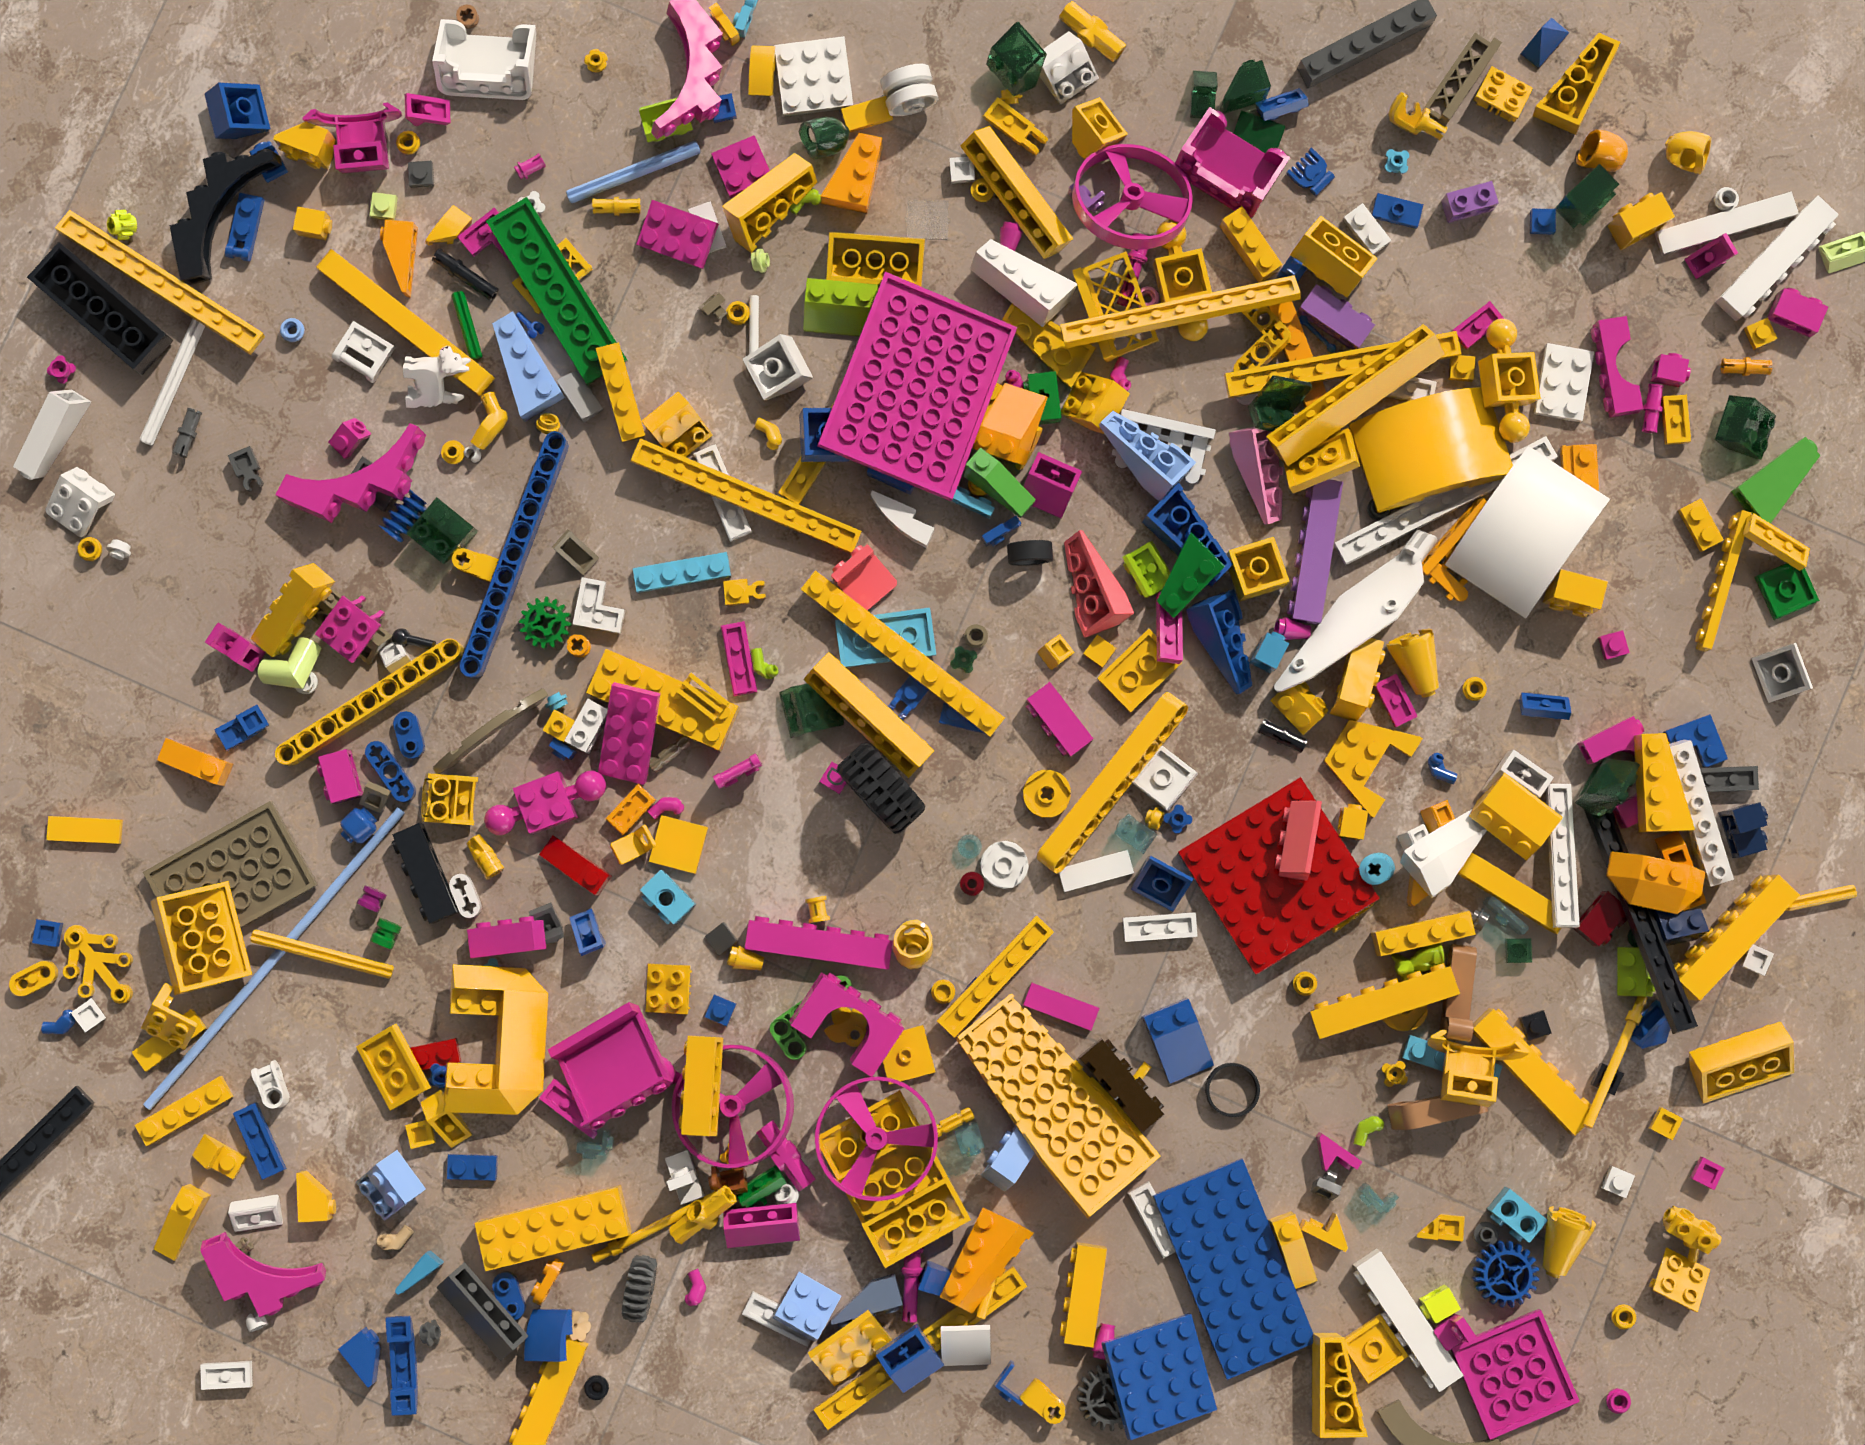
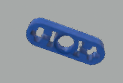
M379 741L370 742L365 748L366 758L387 788L391 790L393 797L400 802L413 800L416 795V788L389 748ZM382 747L381 756L383 759L389 757L390 760L382 763L377 756L372 757L371 754L374 753L372 748ZM388 765H394L397 769V774L394 778L388 779L384 774V770ZM403 777L404 780L399 782L403 787L409 786L408 796H399L398 793L401 792L400 787L397 784L392 787L391 783L397 782Z

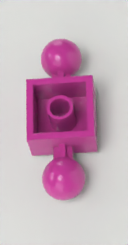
M557 771L514 787L513 791L518 806L513 808L501 804L492 806L485 814V826L492 834L505 835L513 829L516 821L524 819L529 834L534 835L578 818L572 800L581 798L585 801H596L600 799L606 790L605 779L596 771H585L578 776L574 785L567 787L563 774Z

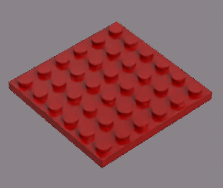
M1301 777L1178 851L1182 861L1255 976L1380 899L1371 884L1362 879L1358 864L1322 809L1320 810L1308 880L1304 881L1278 876L1279 869H1275L1277 854L1282 855L1283 846L1279 845L1281 831H1286L1287 822L1283 821L1285 807L1290 808L1291 801H1316Z

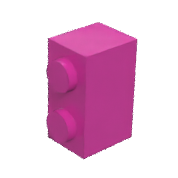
M1784 288L1777 293L1767 317L1774 323L1810 338L1818 333L1828 306L1823 305V302L1817 298H1807L1800 295V292L1796 289Z
M344 749L318 757L320 763L317 764V769L320 777H324L326 786L323 787V791L327 801L330 800L332 804H339L362 797L363 791L351 750Z

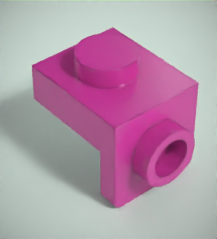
M353 418L342 422L328 443L346 459L352 455L362 440L370 437L371 433L366 429L364 423Z

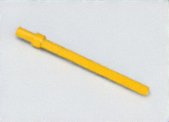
M1637 996L1632 1010H1629L1625 1018L1627 1022L1583 1123L1587 1128H1593L1636 1026H1639L1643 1017L1641 1013L1647 997Z
M715 1191L698 1200L701 1202L705 1201L708 1197L714 1194ZM690 1204L619 1241L617 1239L611 1241L607 1247L591 1255L593 1261L598 1263L611 1255L616 1256L622 1253L623 1249L677 1222L686 1215Z

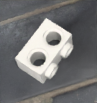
M587 699L564 741L589 754L606 724L608 709Z

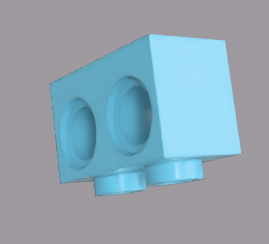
M1505 1186L1487 1207V1210L1492 1213L1490 1218L1500 1226L1503 1224L1507 1225L1511 1229L1509 1234L1519 1242L1525 1240L1530 1243L1547 1222L1544 1216L1514 1191ZM1509 1202L1511 1204V1211L1503 1215L1501 1206ZM1524 1218L1530 1220V1226L1527 1230H1521L1520 1222Z

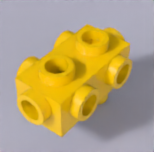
M1673 1205L1663 1215L1662 1221L1666 1231L1683 1240V1244L1689 1248L1688 1261L1697 1262L1699 1250L1709 1255L1712 1249L1719 1246L1722 1237L1716 1233L1715 1226L1707 1220H1698L1689 1210L1677 1208Z

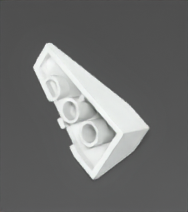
M1472 809L1421 838L1403 852L1400 864L1431 898L1451 885L1487 831L1469 817Z

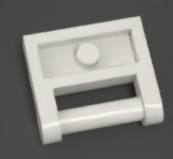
M353 321L333 352L332 359L345 363L366 376V380L374 383L394 351L395 346ZM348 347L373 361L372 367L369 368L346 353Z

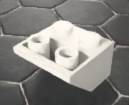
M1067 32L1031 57L1039 77L1060 105L1099 79L1082 41L1071 32Z
M1511 750L1505 754L1481 791L1485 793L1506 773L1539 799L1554 777L1517 751Z

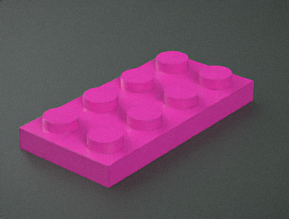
M616 682L611 685L598 773L642 785L647 782L661 693Z

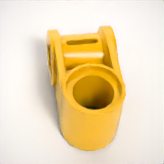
M465 548L457 549L453 553L452 563L458 570L471 574L481 580L491 582L499 559ZM465 555H467L466 557L470 561L469 563H464L462 566V563L459 561V558H464Z
M1034 1378L1019 1396L1029 1408L1036 1411L1051 1424L1060 1423L1065 1417V1405L1062 1400L1037 1378ZM1056 1406H1058L1059 1415H1057L1056 1413L1050 1415L1049 1407L1055 1408Z

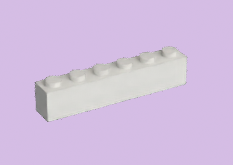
M1816 196L1715 303L1735 321L1742 316L1746 319L1756 309L1753 305L1758 300L1762 302L1770 295L1772 291L1769 288L1774 283L1780 284L1787 277L1788 274L1785 271L1790 266L1795 268L1804 259L1801 254L1806 249L1810 252L1820 242L1817 237L1822 232L1826 235L1836 225L1833 221L1839 214L1822 198Z
M1376 1248L1354 1263L1353 1266L1356 1269L1353 1273L1361 1285L1366 1284L1370 1290L1367 1293L1368 1297L1375 1306L1380 1305L1384 1311L1381 1315L1388 1326L1393 1324L1398 1332L1395 1334L1402 1347L1407 1345L1411 1351V1354L1408 1355L1416 1368L1421 1366L1425 1372L1422 1377L1429 1388L1435 1387L1440 1392L1464 1376L1435 1335L1434 1330L1382 1252Z

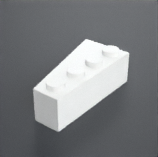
M992 239L976 252L970 267L971 271L1042 327L1071 301L1078 285Z

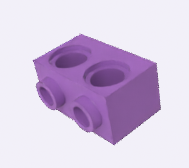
M1492 181L1446 193L1441 200L1447 223L1493 211L1499 204Z

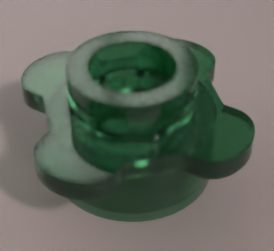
M962 646L956 647L954 651L955 657L950 662L953 669H962L965 673H971L973 671V662L977 659V653L974 650H965Z

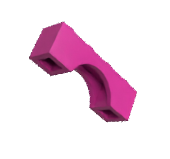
M1627 316L1598 320L1591 329V338L1593 342H1596L1597 347L1595 360L1601 369L1599 382L1601 388H1604L1605 391L1604 409L1609 413V418L1637 414L1644 409L1640 386L1626 381L1620 375L1616 366V356L1620 347L1631 339Z

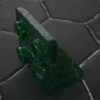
M1273 375L1248 406L1255 428L1273 432L1294 417L1293 411L1312 389V384Z
M809 684L792 686L779 692L790 738L844 725L843 716Z

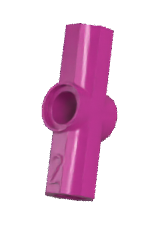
M772 1120L758 1130L756 1134L768 1149L776 1140L781 1130ZM787 1138L770 1155L777 1167L782 1172H785L798 1192L816 1180L810 1169L801 1159L802 1156L798 1149Z

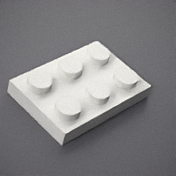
M1550 343L1545 345L1539 379L1541 399L1535 402L1534 414L1574 422L1583 421L1594 351Z

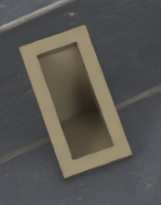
M568 529L552 546L558 554L583 576L599 559L593 551Z

